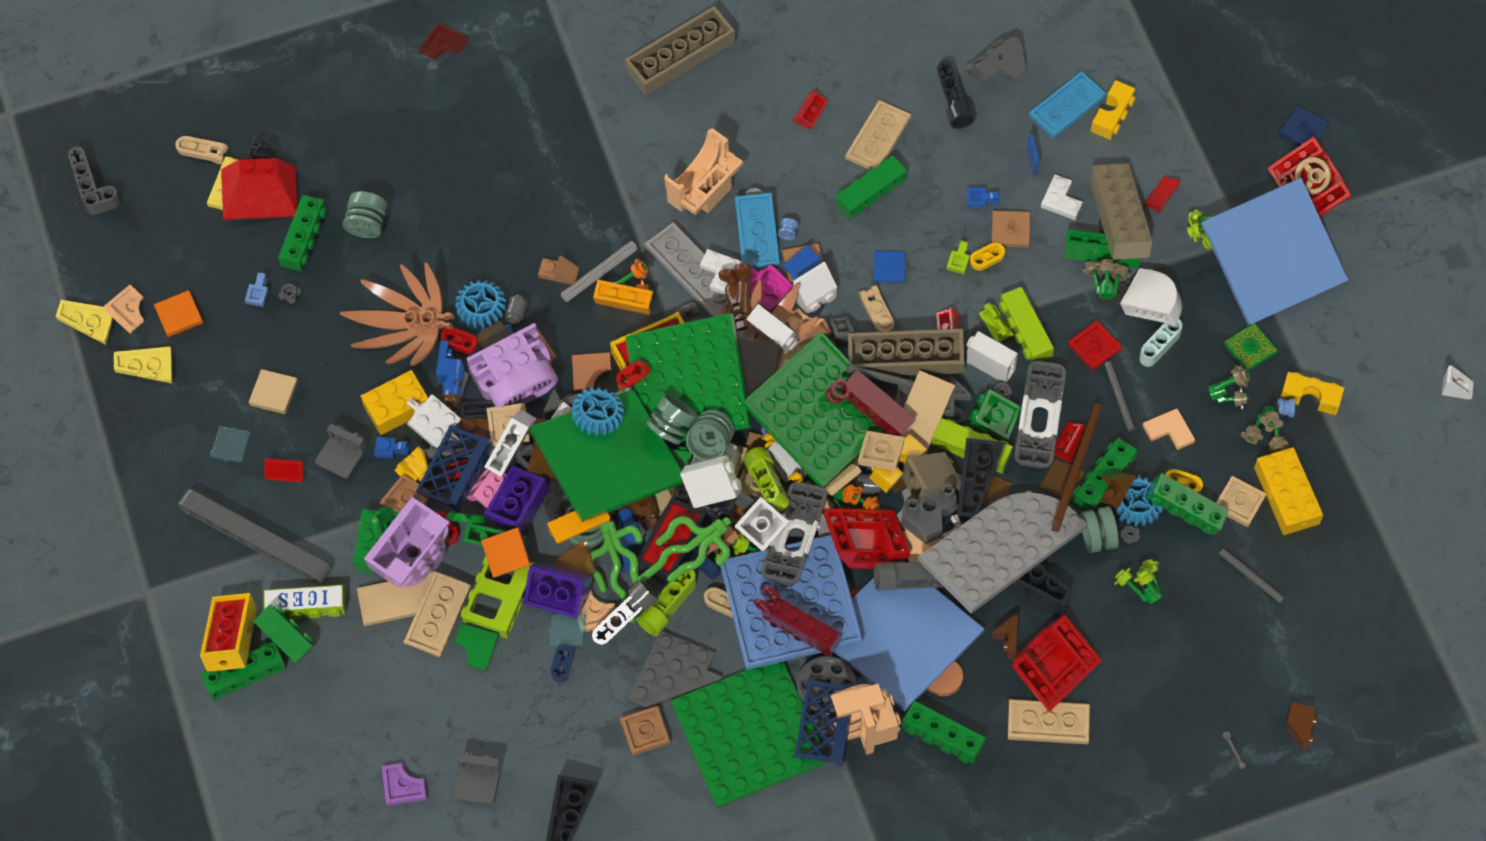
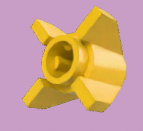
M418 446L408 457L400 462L395 469L398 475L402 476L404 473L414 481L419 480L421 482L428 468L424 451Z

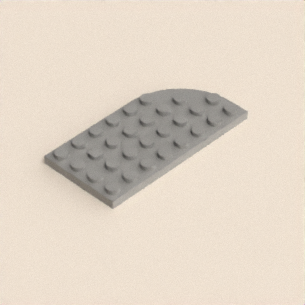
M1038 493L1012 494L986 507L918 557V561L970 613H973L1084 531L1088 525L1085 520L1068 506L1060 531H1051L1060 500Z

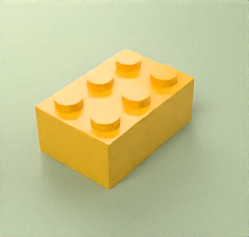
M412 370L361 395L363 406L380 435L408 422L413 417L415 410L406 404L411 397L418 404H422L428 399Z

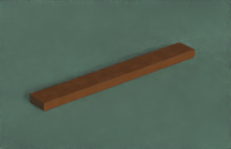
M1095 403L1054 517L1051 531H1060L1100 417L1101 404Z

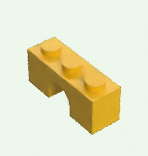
M1115 80L1108 92L1106 104L1115 109L1106 111L1100 108L1092 121L1091 132L1109 140L1112 139L1114 134L1117 135L1121 127V120L1125 121L1129 111L1127 109L1135 103V88Z
M1288 372L1281 398L1284 400L1292 398L1295 400V404L1299 405L1302 396L1311 394L1319 401L1318 411L1336 415L1344 387L1336 383L1323 382L1318 378L1305 377L1300 373Z
M911 434L905 438L899 463L904 465L906 458L923 455L927 450ZM872 467L871 470L873 472L869 478L887 493L898 482L903 472L898 467L896 471Z

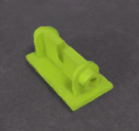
M988 303L984 306L985 310L978 313L994 340L998 343L1013 336L1012 331L995 305Z

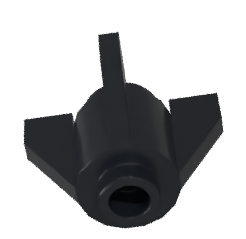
M254 136L253 146L249 154L244 158L278 159L276 151L262 138Z
M732 499L706 505L705 512L708 515L709 526L717 519L722 521L726 517L734 525L739 522L730 512L735 504Z

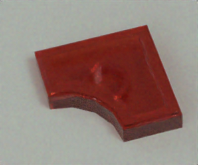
M437 23L420 46L419 53L433 60L444 53L460 54L469 42V39Z

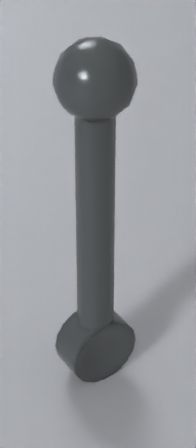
M1225 731L1223 739L1228 741L1239 762V768L1245 769L1246 763L1242 761L1231 740V733Z

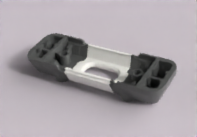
M1034 361L1028 367L1014 455L1016 462L1021 466L1045 469L1052 465L1066 378V370L1062 365ZM1037 407L1045 408L1048 411L1047 425L1043 432H1035L1031 428L1033 411Z
M802 482L793 483L788 489L787 497L789 504L781 512V515L790 523L770 544L761 569L762 576L768 582L789 587L794 586L801 577L827 499V493L824 488ZM799 528L804 531L801 546L797 551H788L785 548L788 534L791 529Z

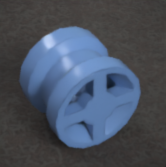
M791 218L781 219V228L778 230V236L785 240H794L796 238L795 230L798 229L799 223Z
M1278 398L1277 410L1279 417L1287 415L1290 418L1294 417V399L1284 400L1283 398Z

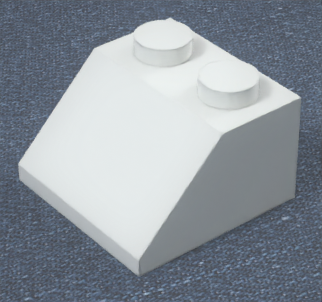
M825 262L793 281V288L797 284L799 285L796 303L806 315L810 312H816L821 305L833 301L837 296L836 283Z
M760 497L735 527L764 552L790 522Z

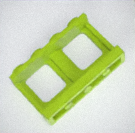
M485 555L483 560L484 567L482 572L479 571L476 576V586L469 592V602L467 606L463 607L461 617L465 625H468L470 622L499 632L500 637L508 639L524 601L529 566L516 570L511 582L506 585L488 579L491 570ZM481 594L502 601L494 619L473 613Z

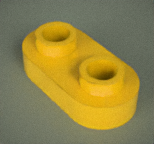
M991 243L973 252L970 256L971 267L974 270L982 271L1002 261L1005 256V248L1000 243Z
M1176 469L1169 470L1165 474L1190 488V485L1195 486V489L1192 490L1200 493L1202 490L1203 482L1198 476Z

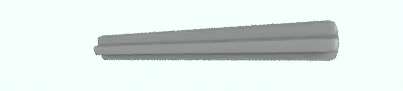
M633 241L628 242L561 292L562 299L568 302L634 253L637 250L636 244Z

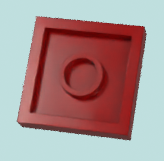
M1098 321L1068 342V346L1092 371L1122 350V346Z

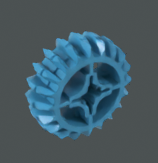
M478 279L476 284L471 281L469 287L464 285V290H459V296H456L457 303L455 307L458 316H461V320L463 322L466 321L468 326L473 324L477 328L478 325H481L484 329L485 324L491 327L492 321L498 323V317L502 318L503 312L506 310V299L504 298V292L501 291L499 286L495 287L494 282L488 284V281L485 279L481 283ZM486 295L493 297L495 301L487 298ZM466 306L470 307V309L475 310V313L469 311L466 308Z
M591 387L589 392L584 389L582 394H578L577 398L573 401L572 418L573 421H576V427L581 426V431L588 430V435L592 432L595 433L596 437L599 433H602L603 436L607 432L612 434L614 429L617 430L619 424L623 421V403L620 402L619 397H614V392L608 393L607 388L602 391L600 387L597 390ZM585 406H588L587 412H584L583 410ZM609 411L613 414L611 417L607 416Z
M1137 476V479L1133 481L1125 495L1126 500L1129 502L1128 507L1124 505L1122 500L1118 509L1115 510V516L1121 515V521L1127 519V525L1134 522V526H1138V522H1140L1144 527L1146 521L1151 524L1153 518L1157 519L1159 517L1158 513H1161L1163 510L1161 506L1154 504L1151 506L1146 499L1152 482H1148V477L1141 480V476Z

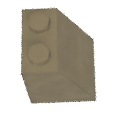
M945 452L906 458L901 477L913 499L920 500L942 491V487L945 484L953 485L955 494L960 492L962 478L960 474L956 473L952 459L948 458Z

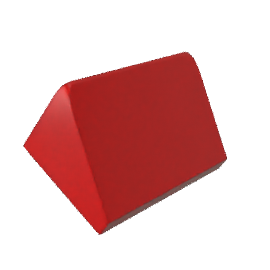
M813 90L808 93L792 121L811 130L828 100Z
M1163 177L1144 205L1160 214L1180 187L1181 181Z
M954 308L936 313L937 330L960 329L959 313Z
M1067 422L1055 444L1054 455L1072 463L1086 430L1083 424Z
M264 459L265 478L267 480L304 481L305 467L302 461Z

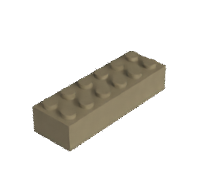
M713 6L624 59L625 70L645 96L735 43V30L717 8Z
M1129 163L1093 165L1090 185L1112 260L1150 257L1152 238Z
M963 329L848 333V360L856 367L892 376L918 375L919 371L927 374L965 373Z

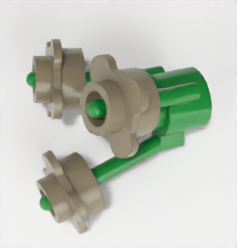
M1109 259L1098 262L1095 260L1085 263L1086 267L1083 269L1084 274L1094 278L1096 294L1102 299L1114 298V295H1117L1119 281H1125L1126 278L1130 277L1127 266L1113 264V260ZM1101 273H1105V280L1099 284L1098 276ZM1110 273H1112L1111 276L1115 280L1114 284L1109 280Z
M1235 365V368L1230 371L1231 377L1208 386L1213 401L1218 400L1219 403L1235 401V406H1241V410H1243V404H1247L1248 396L1246 392H1242V387H1240V391H1234V397H1224V395H1227L1226 386L1232 383H1236L1239 386H1248L1247 383L1250 380L1248 371L1246 369L1243 370L1242 366Z
M1265 406L1262 414H1258L1255 425L1248 426L1246 431L1241 433V436L1247 442L1257 444L1258 440L1263 439L1262 432L1258 428L1260 423H1263L1266 431L1271 432L1273 429L1275 431V437L1269 442V452L1276 453L1288 449L1286 447L1288 441L1279 436V428L1283 426V421L1280 420L1278 410L1274 406Z

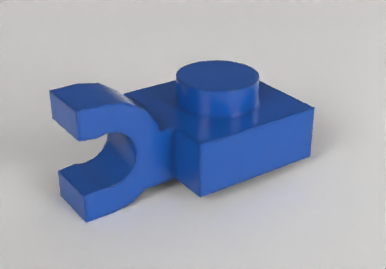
M967 188V207H986V203L999 205V192H986V188Z
M377 437L374 456L376 458L394 459L395 454L408 455L410 448L407 446V442L401 441L397 443L396 438Z

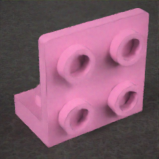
M486 468L471 488L466 499L470 502L478 500L487 508L506 474L504 473L502 476H499Z

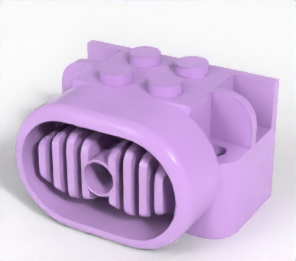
M535 323L466 358L470 374L482 396L486 400H492L495 407L502 408L506 405L527 404L546 394L558 381V377L551 366L549 352L545 347L544 341L541 340L537 333Z
M411 497L365 556L364 560L371 570L393 585L395 584L399 587L418 585L431 572H434L444 559L446 554L445 538L449 533L448 525L450 522ZM419 553L416 557L411 558L413 554Z

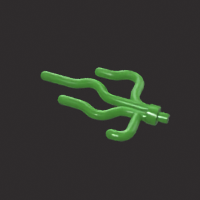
M681 516L673 519L666 532L656 540V545L661 546L668 541L680 524H685L698 536L686 545L667 547L661 553L659 560L637 578V582L640 579L645 582L666 564L671 554L689 552L699 544L697 559L684 563L667 577L669 582L675 581L686 571L701 566L705 561L707 548L713 542L722 551V555L716 560V564L719 566L723 565L730 557V549L720 536L728 531L726 527L731 524L729 518L726 517L722 521L717 519L707 528L698 527L688 517Z
M608 521L599 526L603 534L604 543L602 547L588 555L586 567L589 574L595 578L600 592L605 593L607 587L603 576L594 567V560L609 551L613 562L610 584L613 591L620 596L623 602L628 595L618 583L621 562L617 551L630 560V575L633 585L637 582L639 575L636 555L621 544L620 538L632 533L636 542L641 543L643 537L636 526L630 525L616 530L614 521ZM627 602L626 605L633 611L632 607ZM634 616L629 622L634 623L636 617Z

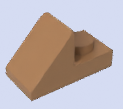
M559 256L558 261L543 258L538 278L572 285L576 282L579 267L563 256Z

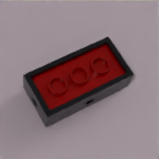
M671 497L637 558L638 572L643 574L654 565L667 547L686 545L698 536L685 524H680L668 541L661 546L656 545V540L666 532L673 519L681 516L688 517L698 527L704 528L707 523V514ZM691 551L671 554L666 564L651 578L667 585L669 583L667 580L668 575L685 563Z

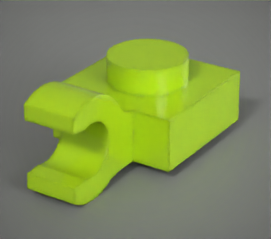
M961 241L958 251L951 252L946 270L965 274L970 255L966 254L968 242Z

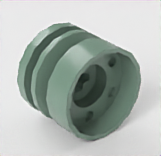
M364 191L352 193L348 200L343 228L358 237H378L382 231L383 218L388 207L387 202L382 197Z
M664 394L657 405L662 413L653 411L651 414L653 418L649 417L646 423L663 439L680 444L683 440L681 436L687 434L682 425L691 428L698 415L685 403L673 396Z
M718 410L702 412L687 434L686 443L689 451L696 458L703 461L721 457L732 440L734 425L726 414Z

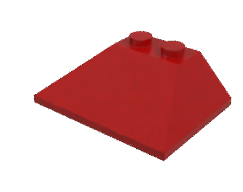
M1312 137L1268 167V170L1278 186L1282 187L1295 181L1296 168L1304 159L1317 157L1325 161L1331 173L1330 182L1322 192L1309 194L1319 217L1351 197L1352 194L1329 155L1317 139ZM1309 163L1311 168H1319L1324 172L1321 165ZM1303 167L1301 178L1305 185L1308 178L1307 172ZM1315 173L1312 174L1313 179L1316 177ZM1324 179L1320 183H1313L1310 189L1320 187Z
M277 158L237 160L221 169L223 220L294 217L298 208L294 165Z
M823 508L822 512L837 554L849 568L874 569L875 563H898L910 556L911 553L895 510Z
M1063 615L1041 630L1015 656L1011 666L1047 711L1050 712L1102 660L1069 619Z

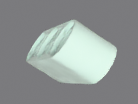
M1179 319L1175 325L1164 323L1143 345L1139 359L1142 365L1147 367L1153 366L1179 339L1182 330V322ZM1169 328H1174L1177 331H1171ZM1146 353H1150V354H1152L1153 356H1147V355H1145V354H1146Z

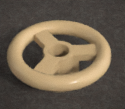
M1309 157L1300 162L1295 171V180L1301 178V171L1304 167L1308 178L1305 184L1308 194H1318L1325 190L1331 178L1330 169L1326 162L1317 157ZM1309 163L1321 165L1324 172L1319 168H1311ZM1313 173L1316 174L1315 179H1313V177H1312V174H1313ZM1324 179L1320 187L1310 189L1313 183H1320Z

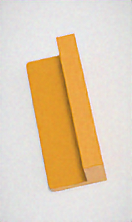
M598 280L593 298L596 304L650 315L653 291Z
M573 511L547 523L548 531L551 537H554L556 543L559 544L610 521V516L608 513L581 522L576 512Z

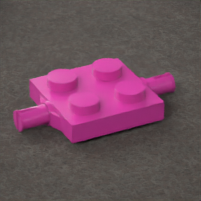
M771 264L759 272L752 267L750 297H752L755 286L760 280L762 288L761 307L771 313L793 289V285Z

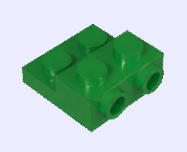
M988 389L984 393H980L976 399L978 406L977 409H973L969 416V419L972 420L970 426L984 434L991 433L1007 441L1022 407Z

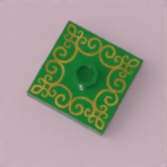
M1255 323L1224 341V346L1242 368L1247 371L1255 368L1278 352Z

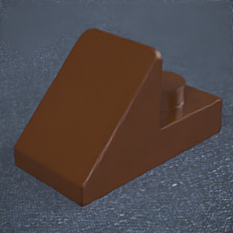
M1123 472L1102 476L1101 479L1109 487L1105 491L1100 503L1105 507L1109 506L1110 508L1118 509L1136 476Z
M1013 615L995 629L992 634V639L1004 640L1003 652H1007V659L1015 658L1018 615Z

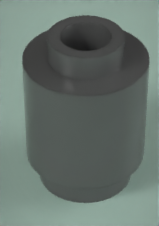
M521 295L510 297L505 312L506 321L512 324H520L528 305L525 297Z
M858 474V477H855L853 480L854 487H862V493L875 494V492H880V487L869 478L871 474Z

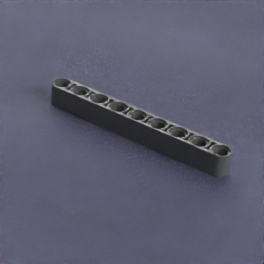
M188 489L177 504L183 512L318 585L322 584L332 569L325 561L192 489Z

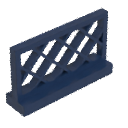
M450 425L416 493L447 505L452 510L459 512L493 447L490 438L485 436L479 437ZM452 432L460 435L461 440L450 443L449 438ZM471 440L478 442L476 447L470 450L467 449L465 442ZM463 444L465 451L455 455L452 447ZM450 449L453 456L442 460V452ZM467 455L469 459L467 464L459 467L457 459ZM454 460L457 468L446 472L444 464ZM442 465L444 473L433 476V469ZM459 472V480L450 483L448 476ZM446 477L448 485L438 488L435 481ZM434 483L435 490L430 492L423 491L426 484ZM450 489L452 494L446 500L441 498L439 492Z
M807 680L795 758L835 763V766L843 767L852 714L840 718L835 717L833 720H830L825 712L834 707L829 695L831 691H842L855 686V684L847 683V685ZM811 686L819 687L823 693L814 699L810 694ZM826 696L831 704L822 709L817 701ZM815 704L820 712L811 718L807 713V708ZM823 714L828 723L819 728L814 720ZM812 723L817 731L807 736L804 732V727ZM832 726L835 730V735L827 739L822 731ZM820 734L825 742L816 748L811 739ZM807 742L814 749L808 754L800 753L801 746ZM829 745L832 749V756H822L819 750Z

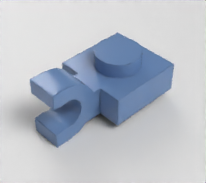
M258 272L255 285L249 284L245 298L246 304L265 306L269 292L268 287H266L268 281L265 278L266 274Z

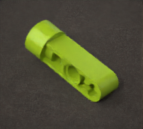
M764 447L751 449L744 457V464L750 476L755 479L764 500L776 511H783L787 508L789 499L775 472V464L769 451Z
M688 570L675 581L669 582L658 595L659 600L647 611L643 610L638 615L636 620L647 633L658 636L668 624V620L697 586L694 570Z

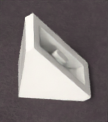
M1452 365L1448 366L1443 378L1442 395L1468 400L1472 399L1474 382Z

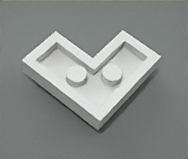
M1054 175L1041 203V208L1076 220L1083 202L1066 196L1072 180Z
M707 249L700 263V268L716 273L710 285V290L725 295V286L728 283L719 279L718 272L723 269L735 271V265L742 263V261Z

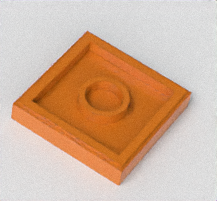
M189 290L154 304L168 337L203 323Z
M519 528L481 540L493 578L531 565Z

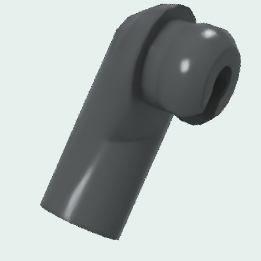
M691 302L681 305L674 314L679 312L683 318L689 312L691 315H696L700 309L696 306V303Z

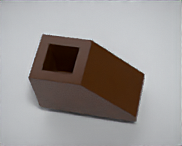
M1291 702L1285 728L1302 751H1306L1308 745L1312 746L1314 739L1311 729L1317 723L1318 715H1314L1316 707Z

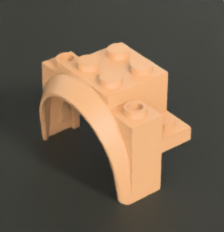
M713 128L708 130L705 143L690 166L675 180H671L667 174L665 175L664 181L668 203L681 212L686 208L694 215L701 209L709 213L732 189L731 177L743 166V161L729 152L727 138Z
M879 684L856 685L830 695L837 718L852 714L848 740L860 737L866 755L874 753L875 745L897 739L898 732L900 731V718L898 713H894L892 695H888L886 689H881Z

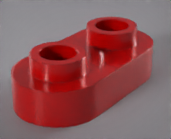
M454 327L453 329L445 328L441 333L442 341H448L449 347L465 354L473 353L477 349V339L470 333Z

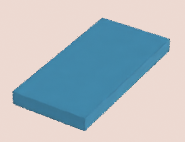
M1081 71L1032 109L1028 116L1054 139L1107 97V93Z
M772 193L735 196L742 263L750 264L753 268L768 267L770 264L772 266H780Z

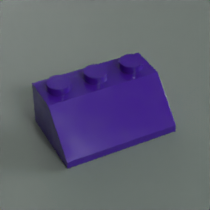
M511 466L484 514L505 531L519 528L523 536L550 490L546 479Z
M540 562L529 566L523 604L578 618L589 596L592 576Z

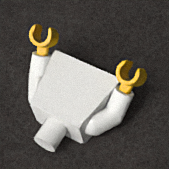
M769 433L761 438L767 442L765 447H769L768 451L774 461V468L785 483L789 480L794 481V483L802 482L807 473Z

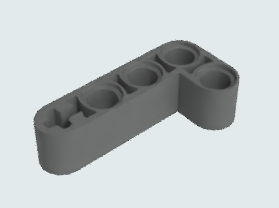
M81 147L71 148L68 152V157L87 212L96 215L118 207L120 198L115 187L109 185L97 189L84 150Z

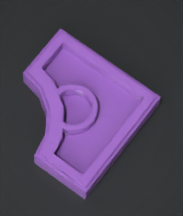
M402 763L382 766L387 806L427 800L424 778H414L408 775Z

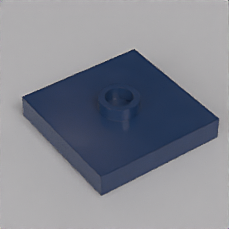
M1297 106L1278 135L1301 146L1312 137L1319 141L1330 123Z

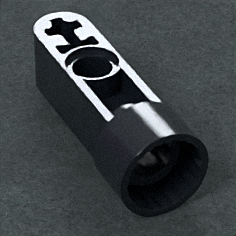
M942 61L937 66V73L948 104L946 113L950 126L954 129L966 128L975 121L971 104L965 100L957 72L951 62Z

